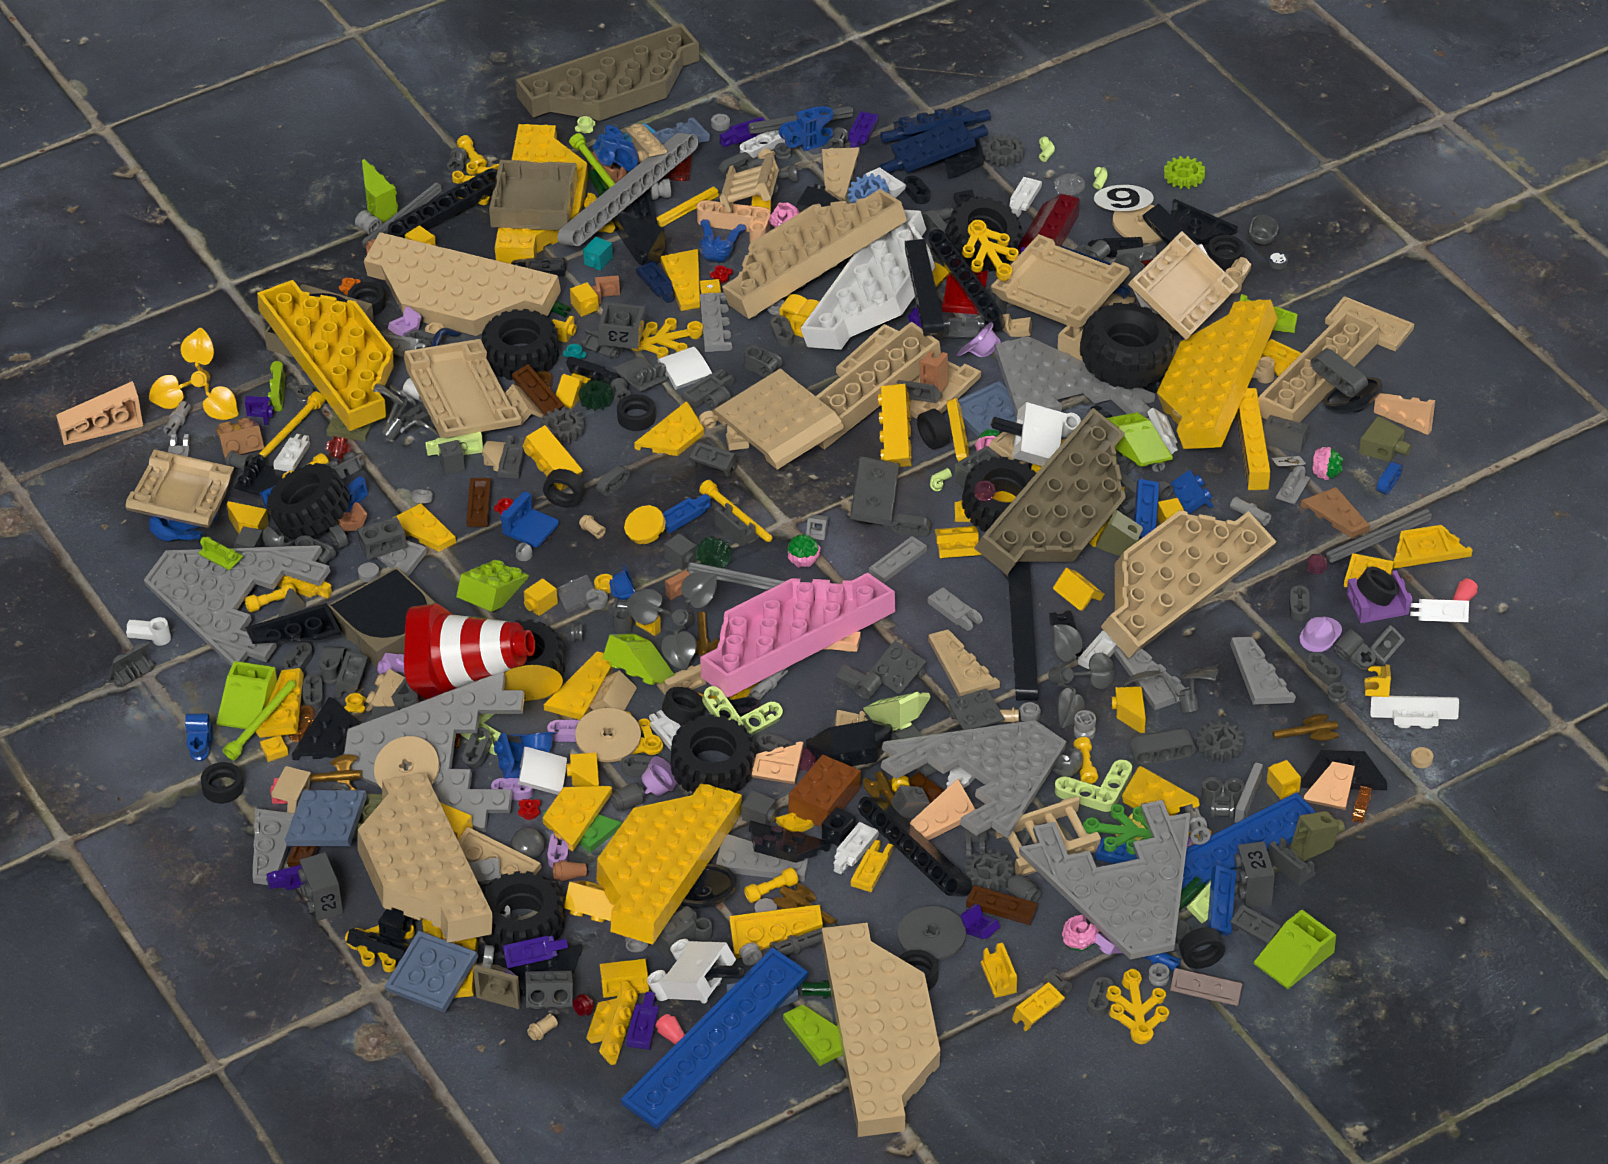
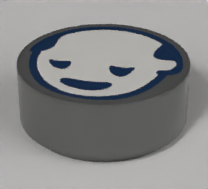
M1273 252L1269 255L1268 265L1276 270L1284 269L1288 265V256L1282 252Z

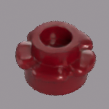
M579 994L573 1001V1008L579 1016H589L593 1011L594 1002L591 997Z

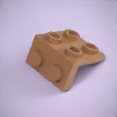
M250 417L241 418L238 420V423L234 424L224 422L214 429L220 439L224 458L227 457L231 450L236 451L237 454H244L264 448L260 427L254 419L250 420Z

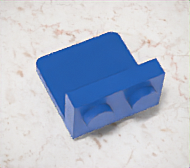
M526 491L517 497L513 504L507 510H504L501 515L502 533L532 547H539L559 525L557 519L532 509V497Z

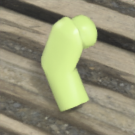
M1044 136L1039 139L1040 148L1042 149L1039 158L1041 161L1046 162L1054 153L1055 147L1048 137Z
M1096 167L1094 170V175L1097 178L1093 186L1099 190L1102 189L1108 176L1107 169L1104 167Z
M946 468L932 475L930 478V488L934 491H940L944 485L943 481L952 477L951 471Z

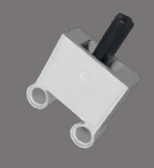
M1026 402L1018 409L1017 423L993 417L991 427L1015 435L1013 458L1043 466L1060 447L1061 436L1068 437L1081 420L1075 413L1066 414Z
M680 939L670 948L676 963L667 974L664 970H657L651 973L647 978V983L659 1001L667 999L700 1000L704 1004L707 1003L708 997L716 986L721 984L722 978L742 979L745 969L742 966H732L736 958L726 942H698Z

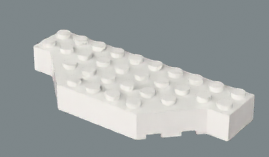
M904 210L907 218L906 222L886 233L882 238L873 241L867 247L857 251L801 327L807 347L842 349L850 337L903 314L915 297L904 242L907 240L923 239L922 235L927 229L921 211ZM926 244L931 269L933 271V269L935 268V264L930 249Z

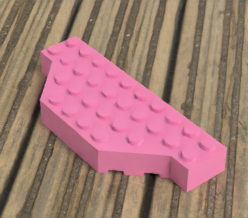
M869 573L852 581L843 580L842 584L830 583V580L813 579L812 583L800 582V579L791 578L725 611L717 649L700 657L701 678L722 690L726 697H730L894 613L895 591Z

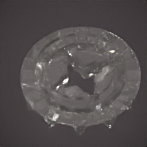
M1064 174L1055 180V189H1057L1059 194L1079 195L1085 188L1084 179L1075 174Z

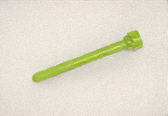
M581 133L573 135L569 140L571 146L582 152L607 186L611 188L616 183L587 148L584 136Z
M288 681L237 740L228 742L224 746L222 751L229 759L235 761L241 755L242 746L295 688V681Z

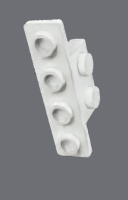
M1371 696V717L1393 718L1394 725L1400 728L1420 726L1421 728L1429 729L1433 726H1438L1439 719H1458V697Z

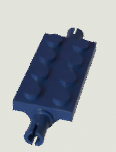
M955 105L951 110L937 109L932 114L924 112L917 114V117L913 118L909 116L900 117L899 121L893 122L894 130L880 132V138L882 143L896 140L901 141L913 137V133L931 130L957 119H961L965 126L975 125V123L991 120V115L988 109L974 112L969 108L963 107V105Z
M957 119L892 144L891 149L895 159L879 164V166L887 173L896 170H905L908 173L975 147V140L988 136V130L984 124L969 130L961 119Z

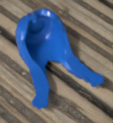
M702 219L700 224L704 231V237L699 242L702 257L705 260L716 262L728 259L734 249V242H736L738 235L745 232L746 226L739 224L730 232L726 240H720V235L714 240L709 220Z
M216 513L212 522L217 521L219 513ZM150 516L149 530L157 539L171 541L178 539H201L203 537L202 531H188L189 529L200 528V526Z

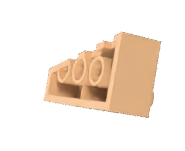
M133 381L56 415L64 445L143 426L139 398Z

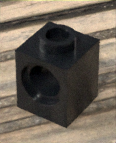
M836 807L821 823L822 839L830 841L831 844L839 847L855 828V816Z
M396 908L392 910L386 909L378 921L380 935L401 942L412 926L413 920L411 917L403 915L404 911Z

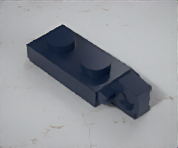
M654 261L636 268L637 275L656 296L661 295L666 303L674 301L672 282Z

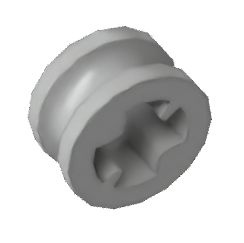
M748 943L739 951L745 965H754L762 958V953L756 943Z
M1161 963L1153 964L1149 969V982L1158 987L1166 985L1169 981V968Z

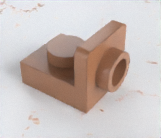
M619 275L595 277L596 285L592 286V289L598 295V304H601V297L620 295Z
M687 570L665 580L666 596L670 600L683 595L681 592L682 583L690 575Z

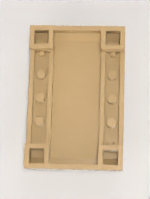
M1182 231L1128 284L1185 340L1239 286Z
M1038 234L1018 256L1017 260L1010 265L1012 267L1011 278L1007 281L997 279L991 285V289L1003 301L1078 329L1086 323L1087 319L1125 280L1130 271L1128 267L1113 262L1111 265H1107L1056 246L1053 239Z
M883 324L836 367L838 376L844 375L899 331ZM948 361V384L941 392V398L937 403L910 399L911 407L909 409L911 416L917 419L919 414L933 408L939 410L942 414L948 409L947 400L958 399L981 378V371L967 364L959 367ZM920 375L911 382L920 383Z
M481 339L409 350L404 353L407 372L439 436L442 438L521 425L522 418L516 407L510 405L486 359L487 351Z
M778 369L712 410L718 416V421L723 426L728 424L765 455L766 461L777 470L844 428L842 421L835 411L782 369Z
M154 450L149 458V465L135 491H131L126 500V510L209 528L230 487L234 467Z

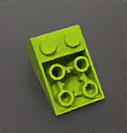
M363 159L367 210L373 216L378 217L383 224L397 213V191L395 186L385 179L384 175H380L372 164L370 165Z
M1135 412L1106 418L1125 433L1115 449L1122 453L1124 457L1134 461L1136 465L1145 467L1148 464L1172 460L1173 456L1151 421Z
M492 560L461 574L456 597L492 612L502 608L528 579L529 575L523 573L519 568L504 565L502 561Z
M635 633L609 635L602 659L610 662V666L618 669L623 668L626 670V674L634 677L639 676L643 678L642 681L650 685H655V683L664 684V680L675 676L651 641Z
M234 661L226 679L216 724L246 729L268 704L277 682L275 667Z
M1300 910L1286 921L1256 958L1254 965L1286 989H1289L1334 953L1336 934L1308 913Z

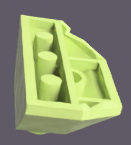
M914 692L880 699L863 709L872 720L890 724L892 731L899 728L901 730L911 726V721L919 717L930 699V694Z

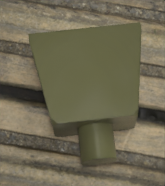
M1377 416L1360 438L1359 454L1392 461L1397 453L1408 456L1412 445L1404 442V429Z
M1115 509L1096 548L1121 556L1125 550L1140 540L1139 536L1143 528Z
M1326 811L1301 815L1298 818L1290 847L1302 861H1306L1330 850L1334 846L1337 834L1345 831V825L1342 820H1335Z

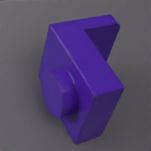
M246 396L245 407L247 416L263 417L264 425H269L270 418L274 417V406H271L270 397Z
M974 904L960 915L966 928V933L977 938H989L1000 928L998 920L984 916L978 904Z

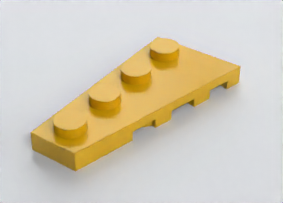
M698 249L661 256V264L666 276L672 282L673 292L680 310L700 308Z
M597 651L544 704V711L578 720L589 713L591 710L590 705L605 678L614 669V667L609 665L610 662L602 659L604 653Z
M300 668L281 670L268 704L288 681H295L296 686L256 730L259 738L297 733L304 673Z
M820 905L729 916L736 959L741 958L739 951L748 943H756L761 951L769 948L770 942L775 941L777 943L787 939L789 935L797 937L823 927Z

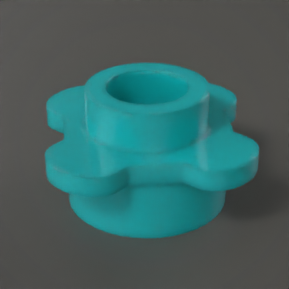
M571 344L563 351V356L567 358L572 356L581 359L587 356L579 344Z

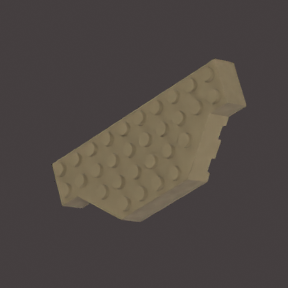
M681 23L516 79L517 98L532 117L554 112L576 117L588 116L593 120L599 121L608 119L609 117L667 98L682 67L700 61L699 43Z
M1092 408L986 531L974 549L1006 574L1018 562H1074L1110 519L1114 510H1117L1126 498L1125 492L1121 487L1120 481L1122 478L1119 464L1116 463L1115 447L1125 433Z

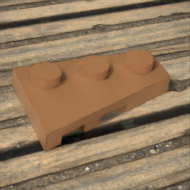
M1337 487L1301 500L1300 506L1305 510L1309 508L1314 511L1315 516L1320 519H1327L1334 528L1351 538L1369 531L1370 525Z

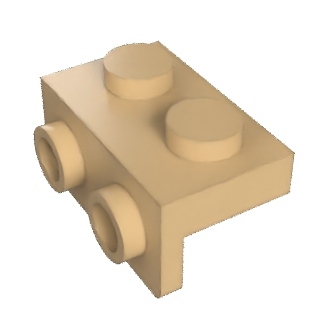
M388 669L384 674L380 673L374 683L377 685L375 691H371L365 701L368 703L365 710L370 712L372 707L395 706L391 696L405 677L391 669Z

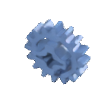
M871 173L867 177L866 174H863L862 179L856 177L857 182H851L852 187L847 189L849 192L847 196L850 203H856L858 198H866L879 189L888 193L889 187L886 180L881 179L880 175L875 177Z

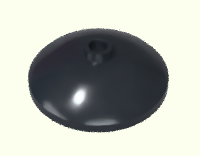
M1366 377L1368 386L1354 397H1348L1337 388H1334L1324 397V405L1326 408L1337 412H1360L1380 394L1383 388L1382 382L1378 378Z
M707 864L681 905L701 909L723 903L736 889L735 875L726 867Z

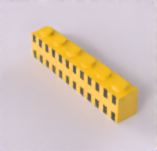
M1247 388L1236 413L1248 490L1269 489L1270 467L1257 389Z

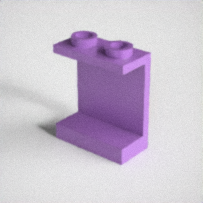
M1397 570L1392 571V577L1399 586V592L1387 606L1377 605L1368 600L1358 589L1357 578L1348 579L1347 596L1360 623L1409 614L1412 596L1410 593H1407L1404 579L1400 578Z

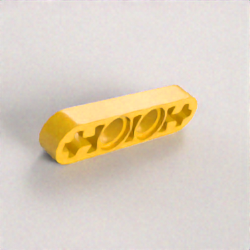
M954 398L947 400V408L955 453L959 462L970 456L961 406L958 399Z

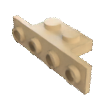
M634 124L630 128H626V133L632 138L636 148L638 163L644 161L648 156L667 153V149L644 125Z

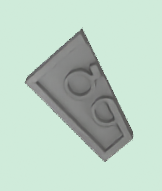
M406 540L407 548L376 558L391 569L398 567L409 577L427 554V549L425 546Z

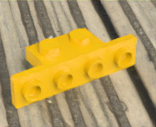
M628 981L622 982L617 998L598 1002L586 1037L591 1044L602 1041L599 1052L610 1065H615L638 998V993Z

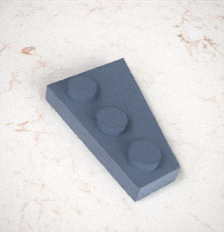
M693 117L689 118L685 124L682 122L677 123L675 128H664L652 133L662 145L677 133L695 134L698 138V144L709 141L710 134Z

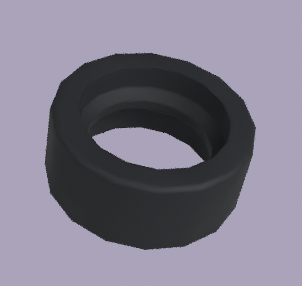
M1219 235L1212 238L1208 243V254L1223 270L1231 268L1236 259L1244 258V243L1235 236ZM1227 249L1235 253L1231 255H1222L1217 253L1216 251Z
M361 282L349 289L347 297L357 300L365 296L376 298L368 302L372 304L373 316L379 314L385 308V292L379 284Z
M640 394L628 395L622 398L617 405L618 423L621 427L631 431H642L649 428L656 419L654 402L651 398ZM632 409L646 411L645 414L640 416L626 414L627 411Z
M933 408L918 415V431L929 448L933 450L949 443V427L939 410Z
M556 469L549 473L543 486V492L548 501L554 505L570 508L579 503L585 487L582 479L573 471ZM554 483L564 484L571 488L574 493L562 492L556 488Z
M1367 567L1357 580V587L1360 592L1377 605H1389L1399 592V586L1395 579L1386 571L1377 567Z
M685 687L670 688L666 692L662 703L663 713L670 720L680 724H684L689 720L694 721L696 717L702 716L705 708L702 696ZM677 703L683 704V705H685V706H688L689 708L680 706V705H678Z
M219 762L208 766L202 772V791L207 800L219 804L229 803L236 800L242 794L244 784L242 772L238 766L228 762ZM226 777L235 780L230 786L225 788L210 786L218 778Z
M1210 927L1192 930L1181 939L1179 944L1184 963L1194 969L1214 965L1225 953V945L1220 933ZM1210 945L1204 950L1193 952L1200 946Z
M910 950L898 957L910 965H920L930 971L925 976L928 991L936 985L938 981V962L933 955L922 950Z

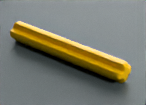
M711 187L656 217L657 224L660 227H664L695 210L700 201L715 199L719 196L718 189Z

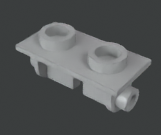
M1296 466L1293 472L1291 471L1278 492L1276 499L1296 504L1310 480V477L1305 476L1304 466Z

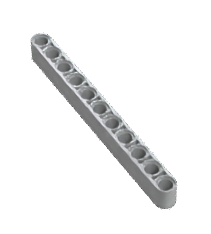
M686 133L675 134L663 144L667 149V153L648 156L564 225L558 232L559 243L570 246H580L694 152L698 146L697 136Z

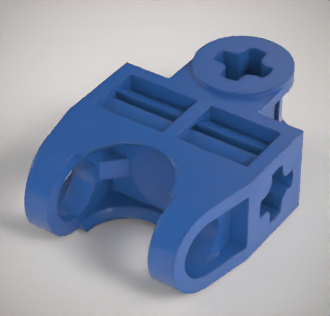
M819 106L796 112L797 120L782 124L778 130V134L781 138L785 139V144L789 148L800 146L803 151H808L827 144L833 136L831 128L823 127L833 119V110L826 106Z
M606 125L604 134L600 133L592 146L596 157L604 166L609 167L615 162L627 172H630L638 163V154L633 142L624 140L621 130L617 127Z

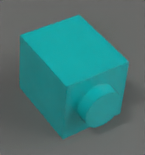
M595 237L583 249L584 265L601 271L613 258L612 243Z

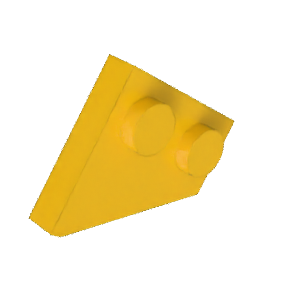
M1270 339L1261 357H1270L1274 360V372L1279 377L1302 353Z

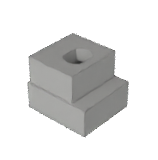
M811 514L807 521L806 536L825 540L829 517ZM815 523L822 524V528H816Z

